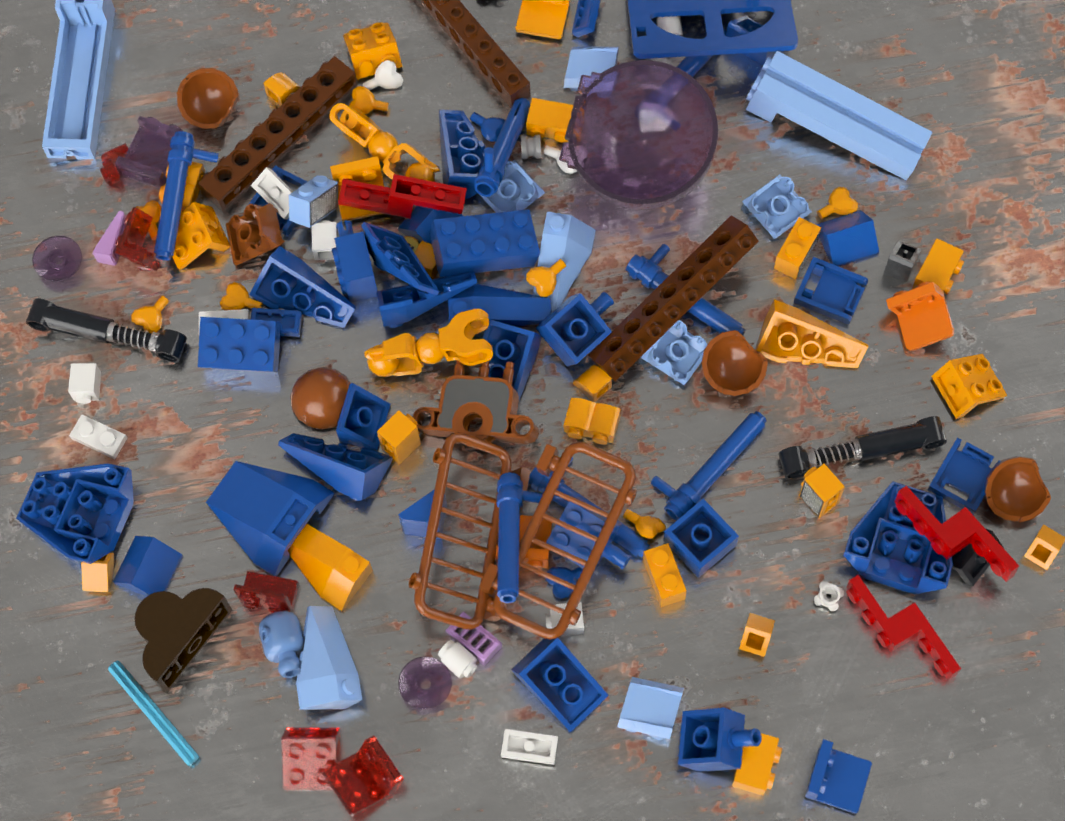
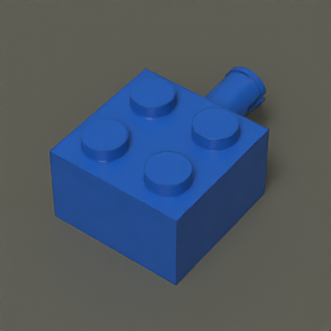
M345 220L346 230L343 228L342 221L337 223L336 228L338 229L339 237L334 238L336 247L332 248V253L342 294H348L350 302L377 297V286L364 231L353 233L352 222L349 220Z
M602 292L591 304L588 303L581 293L572 295L535 329L566 366L576 365L612 332L600 315L613 305L614 301L606 292Z
M577 497V498H576V499H578V500H581V501H583V502L589 504L588 502H586L585 500H583V499L580 498V497ZM569 501L559 520L598 537L607 518ZM618 521L596 568L603 557L622 570L631 559L632 555L627 554L612 544L622 525ZM557 524L546 543L586 561L596 543ZM570 560L582 569L584 568V565L579 564L573 560Z
M725 707L683 711L678 765L698 772L741 769L743 747L759 746L762 740L761 732L756 728L744 730L745 715Z

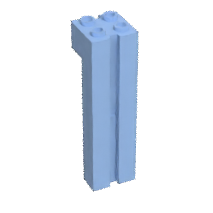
M56 0L55 10L60 19L42 148L47 158L67 159V156H75L76 159L95 160L115 8L112 0Z
M776 51L773 59L767 58L746 100L750 101L746 110L771 123L776 113L904 180H907L914 171L921 153L932 134V131L779 51Z

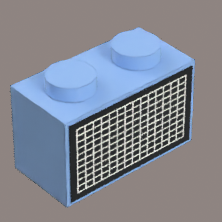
M317 175L289 194V221L309 228L338 208V182L328 179L326 176Z

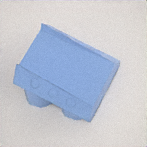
M572 47L565 75L564 88L577 92L582 91L584 88H591L594 94L605 95L613 87L619 47Z
M514 159L512 162H507L504 169L505 175L497 192L490 197H481L498 213L524 210L541 197L545 191Z
M780 174L742 201L774 239L794 226L799 217L805 218L812 212L808 207L807 201L803 197H799L794 191V183L791 178L787 176L782 177Z
M678 320L640 358L685 385L701 363L704 350L708 344L701 336H694L689 333L687 326Z
M632 677L617 727L633 733L649 734L653 739L657 740L670 739L684 688Z

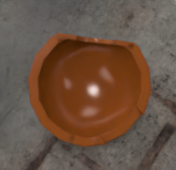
M200 68L189 73L181 81L177 91V106L182 117L191 125L202 129H217L221 127L231 115L238 101V89L234 81L225 72L214 68Z
M733 330L719 334L709 342L704 350L702 358L704 377L711 387L721 394L732 396L748 394L757 388L766 376L767 359L760 352L756 351L739 331Z
M320 367L308 370L297 379L290 396L292 411L298 420L309 427L317 429L336 427L350 381L336 369Z
M1015 456L1002 460L992 468L986 478L985 496L989 507L996 515L1005 520L1018 521L1020 523L1032 520L1044 511L1051 500V495L1041 479L1038 471L1039 468L1034 459Z

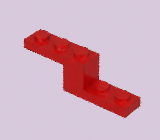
M397 174L393 175L391 188L343 179L338 205L411 218L413 205L462 214L467 188Z
M907 485L898 491L895 499L898 511L913 522L916 531L924 535L931 542V546L937 554H942L948 560L971 543L976 554L986 559L997 576L1002 577L1006 582L1014 577L1019 568L1018 563L966 507L941 524Z
M859 575L849 580L847 584L848 590H846L848 597L854 604L858 603L862 609L863 619L869 626L873 625L878 633L876 634L877 639L884 648L888 647L890 652H893L918 637L921 649L926 654L929 653L935 661L933 662L934 667L941 676L945 675L947 680H950L959 673L961 667L915 602L888 618Z

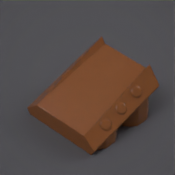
M271 203L264 206L249 204L246 206L243 216L234 215L226 223L233 264L236 266L277 248L285 242L281 236L277 212L279 211Z

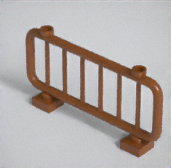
M456 432L450 434L445 439L443 448H437L433 455V462L439 464L419 573L411 575L409 588L415 589L414 603L421 615L456 627L472 630L477 628L483 620L495 622L502 619L494 610L493 602L497 591L490 595L479 588L478 598L429 583L431 562L480 577L482 582L490 563H495L496 546H498L499 508L495 498L448 483L450 463L496 479H500V476L504 473L518 474L523 483L524 491H527L531 470L520 467L511 471L512 461L509 453L504 448L468 434ZM462 443L498 456L502 462L500 474L451 458L454 445ZM446 487L494 503L491 523L442 507ZM441 512L490 528L487 548L437 532ZM436 537L486 553L482 573L433 557ZM426 588L477 603L474 617L466 619L429 607L425 602Z
M576 442L567 446L561 457H558L559 452L556 447L546 444L536 469L540 474L549 477L551 471L554 472L519 544V569L523 567L573 590L565 609H562L519 589V595L562 614L557 626L549 629L508 611L504 603L500 601L497 593L493 602L495 612L504 621L549 640L563 635L569 624L574 626L577 624L581 615V611L577 609V606L625 503L631 505L637 494V490L632 489L636 479L635 469L629 462L583 442ZM581 452L621 469L625 473V480L621 489L568 467L572 456ZM565 471L617 493L618 495L610 512L603 511L558 491L557 488ZM556 495L606 517L607 519L599 536L592 535L545 514L553 496ZM542 520H548L595 541L596 543L588 560H583L534 538ZM531 543H535L584 565L576 585L523 562ZM490 563L479 586L483 592L493 595L494 591L497 590L498 566Z

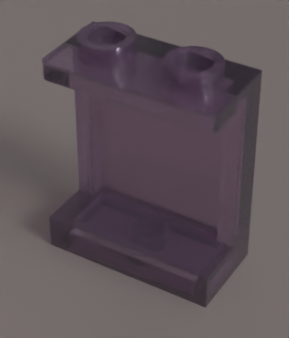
M139 116L137 120L139 129L125 157L118 156L115 166L120 176L160 189L162 185L165 186L167 179L168 153L172 150L170 147L171 137L174 136L175 132L183 130L174 124L166 125L160 123L153 117L145 118Z

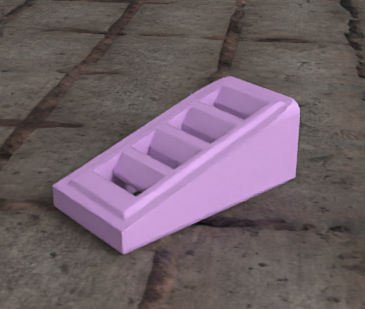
M123 211L117 213L93 251V255L99 263L116 266L129 227V221Z
M465 612L460 614V617L471 619ZM450 625L446 629V633L463 645L484 666L502 648V642L481 625L474 628L475 632L467 640L463 637L470 629H463L460 634L455 632L459 627ZM479 635L483 637L475 646L471 645ZM488 641L490 643L489 646L481 653L479 649Z

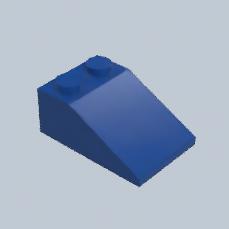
M544 638L511 669L526 688L569 732L577 727L609 696L559 638L550 640Z

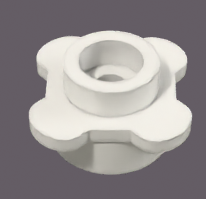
M827 581L821 582L819 585L820 591L814 597L815 604L826 606L830 611H836L839 608V599L844 596V590L834 584H829Z

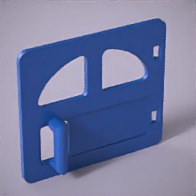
M627 0L633 54L639 59L791 51L798 46V36L791 0ZM770 11L773 13V16L766 24L752 32L736 37L724 35L721 14ZM702 15L704 17L706 37L703 39H693L678 36L661 29L651 19L655 17ZM637 31H645L646 36L638 37Z

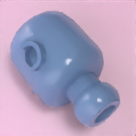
M278 611L262 619L259 623V636L266 658L271 662L279 663L278 672L281 676L292 678L300 674L302 661H299L298 656L304 649V631L301 628L298 617L294 613Z

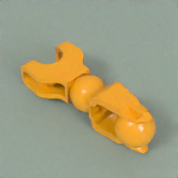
M338 103L332 107L330 111L332 123L363 147L368 148L372 157L378 156L379 162L384 164L383 172L393 180L394 174L399 175L395 171L396 163L401 160L402 154L409 153L419 162L410 165L406 170L405 176L435 182V172H441L439 166L429 161L414 146L406 143L399 145L393 134L384 132L357 108L343 103ZM341 110H344V111L342 112V114H341L340 121H339V120H338V116H337V115H338V112L341 111Z
M482 309L463 311L455 315L447 326L438 328L439 334L435 332L425 333L417 340L415 336L403 333L385 340L382 344L376 345L364 352L369 370L379 377L419 374L422 372V367H424L423 362L426 364H436L444 356L447 361L457 360L467 366L487 362L493 357L491 344L484 339L472 340V338L488 328L489 316Z

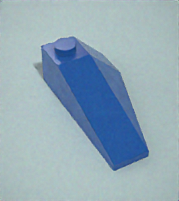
M439 110L443 184L467 188L465 198H471L477 194L475 179L484 163L485 145L474 134L475 129L464 111Z
M363 222L361 226L364 231L368 252L377 268L389 272L419 290L438 295L440 291L403 235Z
M281 246L269 256L249 294L270 308L302 311L303 315L314 317L317 321L345 328L356 309L354 304L303 260Z
M474 271L433 279L432 281L440 291L438 295L419 290L410 284L376 291L383 326H389L390 328L400 327L403 323L411 321L475 285L477 279Z
M475 284L448 299L449 323L460 312L482 309L488 313L490 320L515 327L537 325L552 313L551 298Z
M489 319V326L484 331L482 338L488 341L493 348V357L489 360L488 377L503 379L506 362H513L512 386L517 391L520 400L536 360L542 336L533 331Z
M295 433L279 440L278 446L338 492L356 501H362L376 492L392 462L391 456L362 447L361 452L347 449V444L344 443L326 445L323 439Z

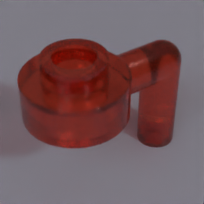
M126 143L101 155L103 168L100 171L106 182L111 181L112 184L122 181L112 160L130 152Z

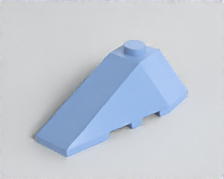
M547 211L537 267L544 266L550 268L559 259L563 260L566 264V267L556 275L555 289L548 296L551 298L553 312L564 302L573 282L578 278L583 265L592 254L596 230L572 215ZM534 286L533 295L539 296V294L536 292V287Z
M332 606L307 607L303 637L305 638L304 649L300 653L299 660L302 661L301 670L296 680L300 710L347 709L361 701L362 695L358 672Z

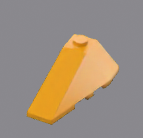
M774 299L764 319L755 350L760 352L765 358L778 363L792 361L802 362V364L806 365L821 363L827 366L858 368L868 349V344L796 307Z
M308 524L305 525L288 549L290 557L311 583L320 598L340 612L344 611L373 572L368 560Z

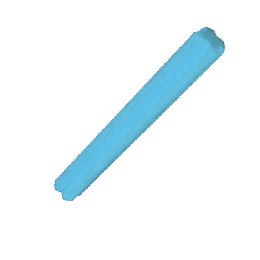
M118 660L113 662L108 667V671L183 761L189 766L196 762L199 755L122 663Z

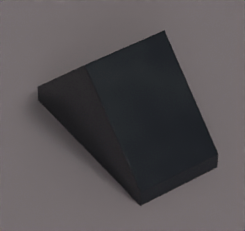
M898 240L889 256L884 274L907 283L922 249Z

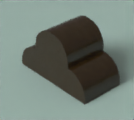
M200 588L191 591L182 599L174 593L160 591L148 595L138 605L135 612V626L147 643L143 651V666L151 679L166 694L232 611L225 596L220 592L210 588Z

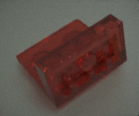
M133 207L132 211L125 218V229L116 241L115 253L133 263L157 271L161 262L153 258L155 254L142 248L153 217L139 208Z
M247 571L244 586L235 584L233 590L245 608L258 610L259 607L269 609L268 611L271 613L278 611L292 612L299 582Z
M339 728L285 729L281 739L284 790L337 789L336 747L340 738Z
M375 736L366 739L357 753L323 771L324 777L351 816L393 795L404 780Z

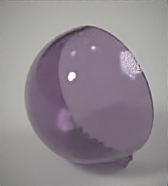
M652 60L630 61L613 66L602 73L591 72V76L581 75L577 93L582 96L575 97L571 119H569L565 139L568 142H563L559 160L566 162L568 168L576 169L582 180L592 191L606 201L623 208L651 210L662 208L681 200L701 183L708 173L716 154L718 122L710 97L692 76L673 65Z

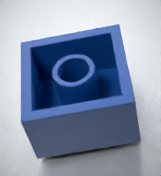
M702 499L664 531L663 541L666 544L669 543L671 550L699 578L737 545L739 535Z

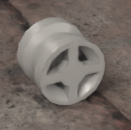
M540 134L534 137L521 135L522 159H527L528 157L541 159Z

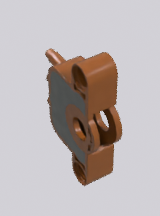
M457 361L454 375L447 378L443 383L439 408L420 407L412 416L418 423L417 428L423 434L429 436L448 437L450 434L459 432L493 443L496 439L498 442L531 444L539 436V429L532 419L528 416L517 415L519 395L512 386L513 362H506L503 379L488 377L489 361L481 363L478 376L464 375L465 366L460 361ZM431 416L430 423L422 426L423 420ZM476 419H482L480 429L475 432H469L470 424ZM525 425H530L529 432L521 435V428Z

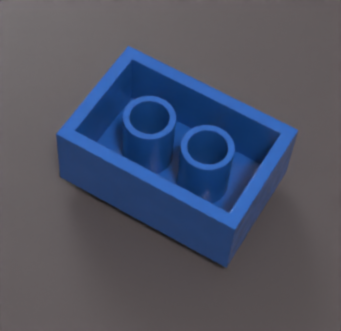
M200 317L198 367L278 372L281 322Z

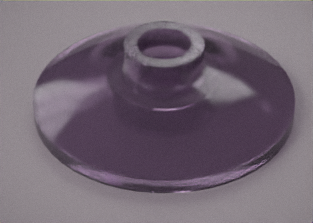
M49 237L36 247L32 257L33 267L37 274L45 280L54 282L66 280L73 276L81 265V249L69 237ZM58 260H63L62 263L56 265Z
M425 656L415 658L404 666L399 676L398 686L401 696L410 706L425 710L435 708L447 699L451 691L452 679L448 668L443 662L436 658ZM424 681H428L431 683V686L428 689H422L421 684Z

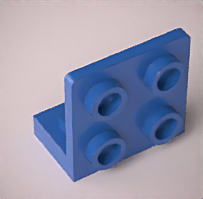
M823 739L819 746L805 797L857 814L872 762L832 749L834 742Z

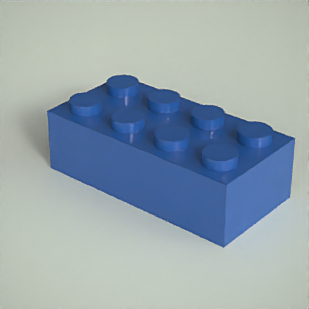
M529 209L434 219L429 232L439 277H448L472 271L474 273L534 267L540 254Z

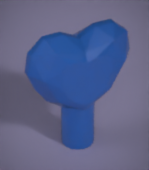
M476 112L472 113L470 117L472 122L481 126V133L485 140L490 142L497 140L505 119L496 117L486 119Z
M552 567L547 570V573L576 585V580L579 579L583 569L581 567L574 570L566 567ZM546 578L547 582L553 586L555 597L564 599L573 592L572 589Z

